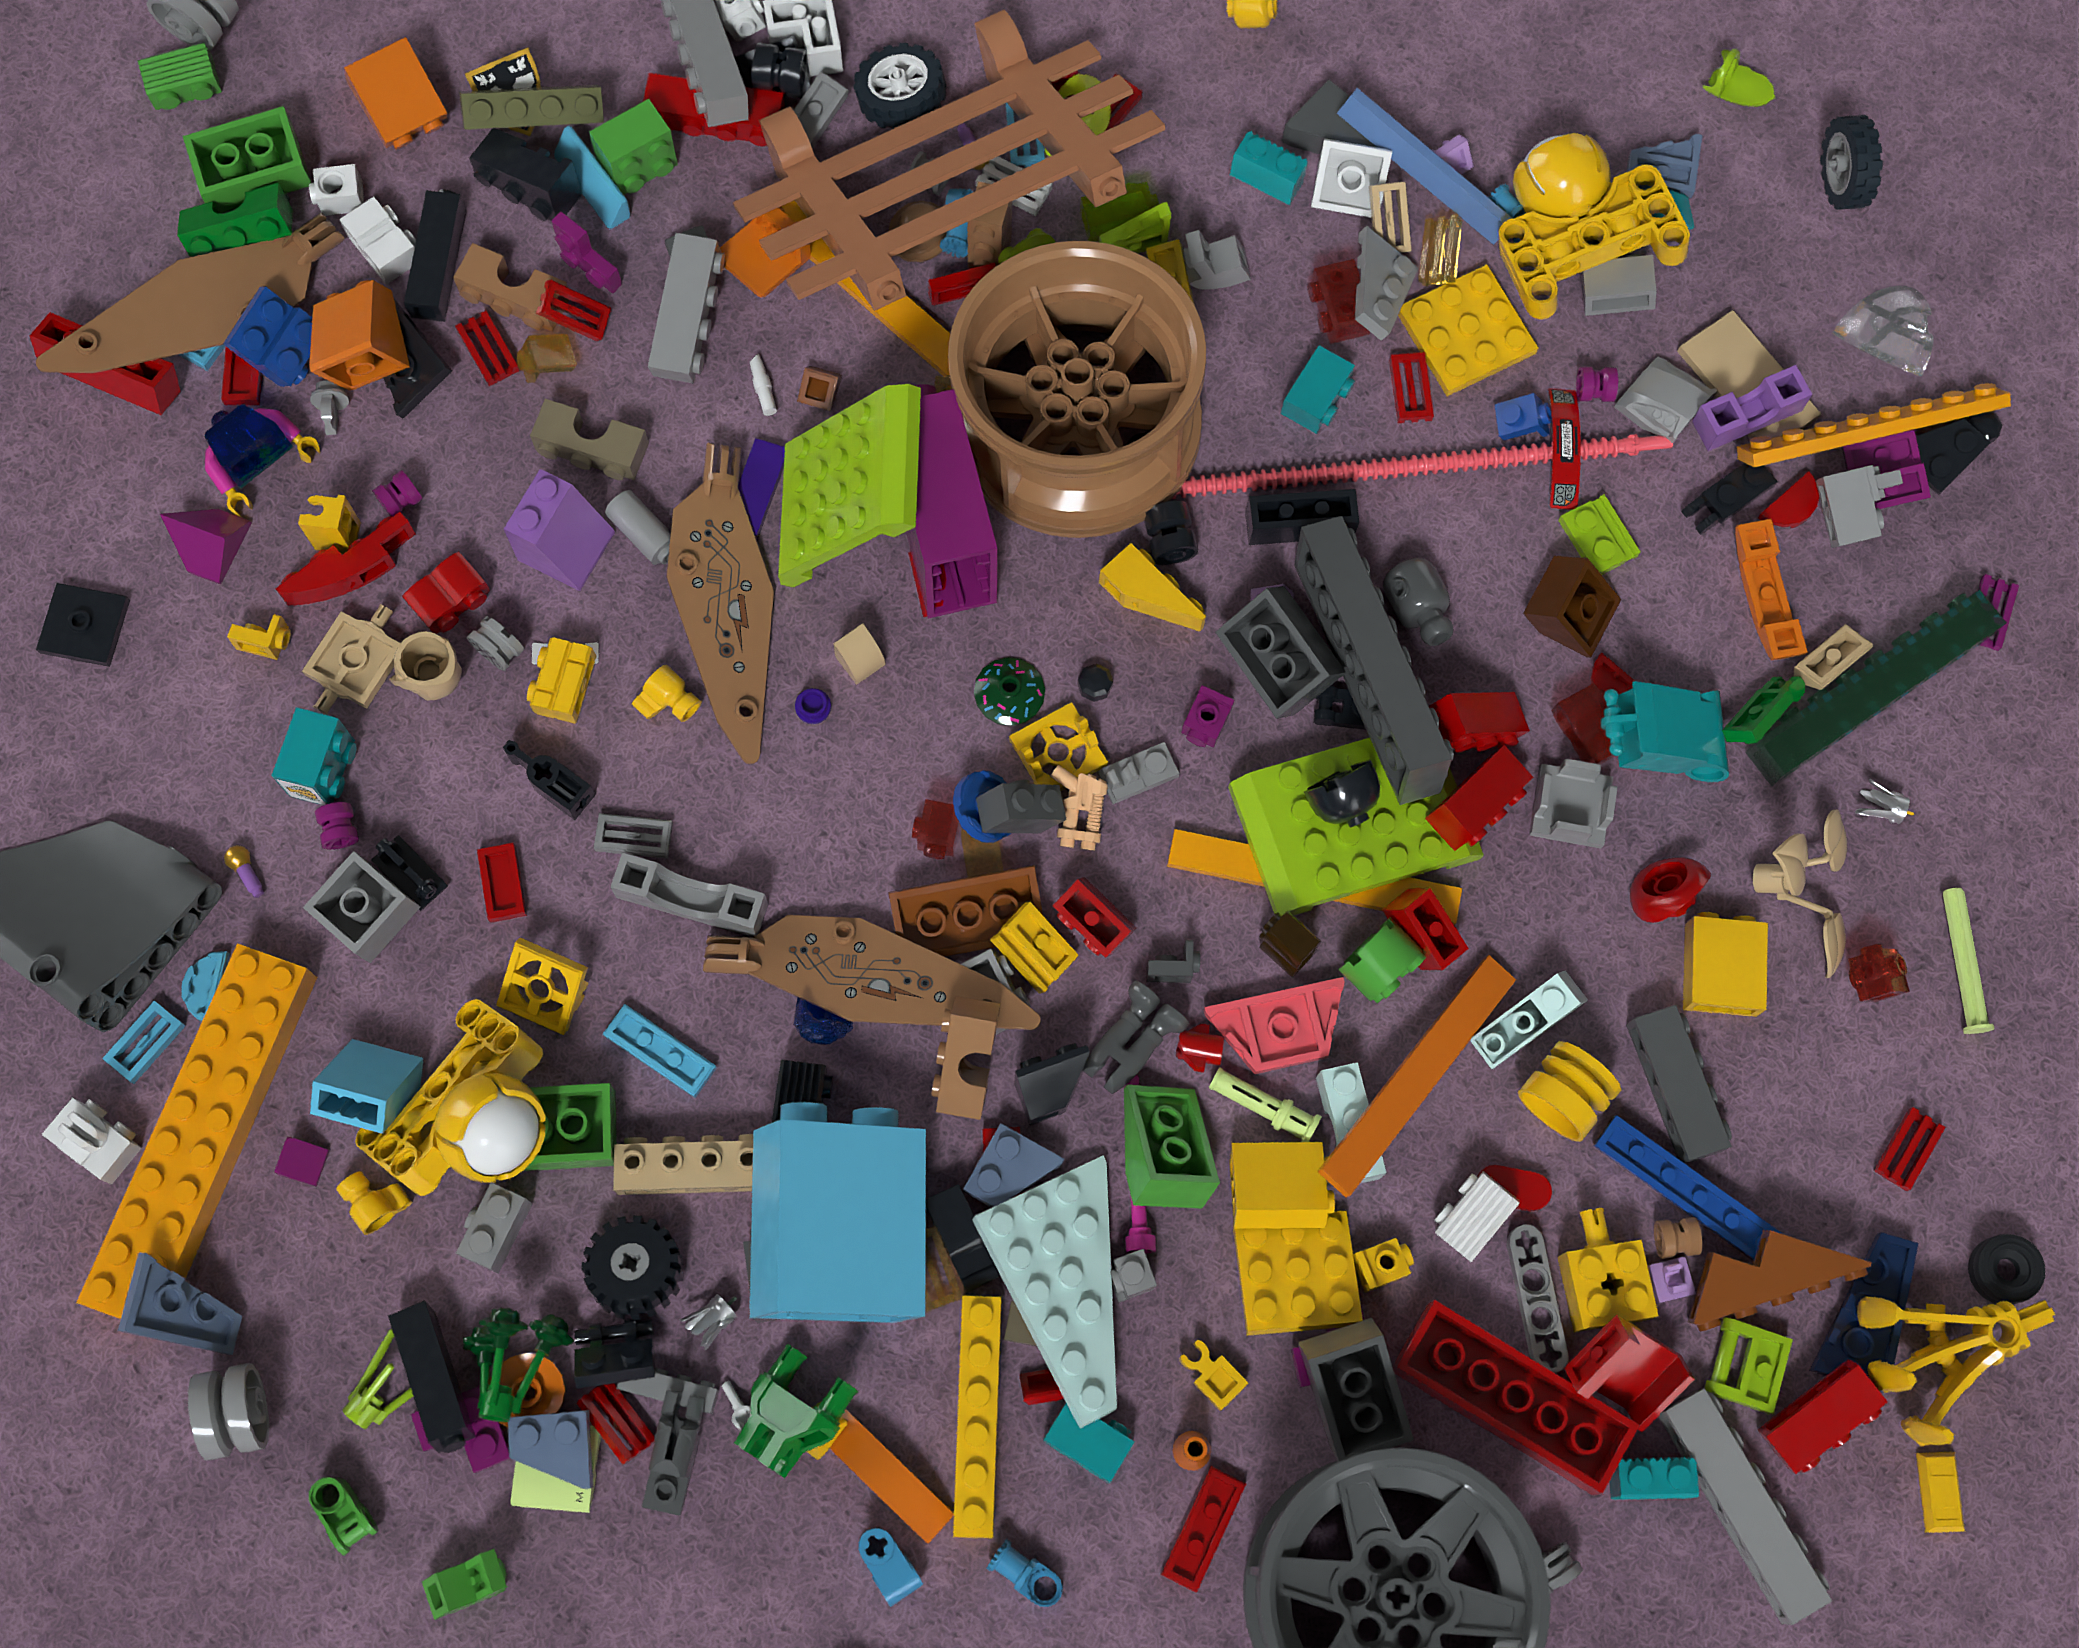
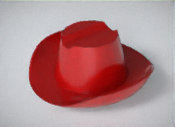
M1685 857L1668 858L1653 862L1641 870L1631 884L1630 902L1632 909L1641 920L1651 923L1661 922L1668 917L1673 918L1684 915L1691 905H1695L1696 895L1710 879L1711 872L1702 863Z

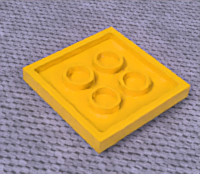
M1488 265L1404 303L1398 314L1418 350L1425 352L1426 363L1446 396L1535 355L1539 349Z
M1347 1211L1328 1213L1325 1228L1234 1229L1233 1224L1247 1336L1341 1328L1363 1321Z

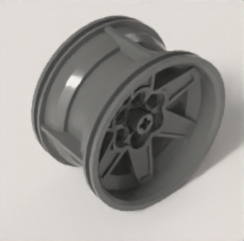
M1409 1448L1382 1449L1352 1456L1340 1462H1331L1313 1470L1289 1487L1267 1512L1253 1538L1244 1570L1243 1608L1253 1648H1303L1293 1621L1291 1598L1341 1614L1343 1621L1328 1648H1403L1398 1642L1397 1635L1400 1628L1404 1625H1410L1416 1632V1642L1410 1648H1442L1439 1638L1443 1633L1487 1636L1482 1648H1545L1550 1625V1587L1545 1562L1530 1526L1510 1498L1492 1481L1466 1464L1445 1455ZM1378 1489H1392L1414 1493L1437 1503L1441 1507L1404 1540L1401 1539ZM1341 1503L1352 1554L1349 1561L1297 1558L1305 1538L1314 1525L1329 1510ZM1471 1537L1477 1543L1485 1559L1492 1593L1450 1581L1448 1578V1573ZM1375 1545L1383 1548L1387 1556L1385 1565L1380 1569H1374L1369 1564L1367 1558L1369 1550ZM1414 1553L1422 1555L1426 1562V1569L1419 1577L1412 1575L1407 1566L1410 1556ZM1350 1577L1356 1578L1362 1586L1361 1595L1355 1601L1347 1600L1342 1592L1344 1582ZM1397 1587L1400 1601L1396 1603L1393 1609V1603L1390 1600H1386L1387 1591L1392 1592ZM1431 1592L1435 1593L1441 1601L1440 1611L1432 1617L1427 1615L1423 1609L1424 1597ZM1365 1617L1371 1618L1377 1627L1375 1636L1369 1641L1362 1640L1357 1632L1360 1620Z

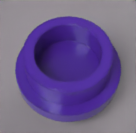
M810 688L798 695L795 701V711L803 722L818 724L829 716L831 701L824 691Z

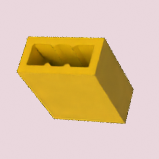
M1701 912L1697 913L1696 916L1692 917L1685 924L1683 1010L1757 1017L1767 1010L1768 923L1756 922V918L1752 916H1735L1732 920L1721 919L1717 913Z
M1323 1142L1232 1143L1229 1169L1234 1229L1325 1228L1328 1213H1334L1335 1196L1333 1190H1327L1326 1179L1317 1172L1328 1158L1324 1157Z

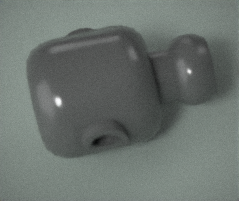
M1425 558L1407 559L1394 566L1383 580V590L1393 609V614L1396 615L1400 624L1408 629L1421 628V639L1430 646L1440 645L1447 641L1453 635L1454 630L1451 620L1443 616L1450 604V596L1436 567Z

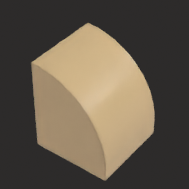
M863 623L833 643L836 659L856 685L886 665L880 648Z

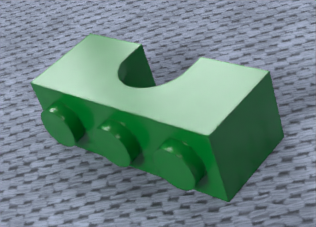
M279 183L245 192V200L242 205L229 213L219 214L213 201L180 210L177 236L189 257L263 241H271L292 235L293 209Z

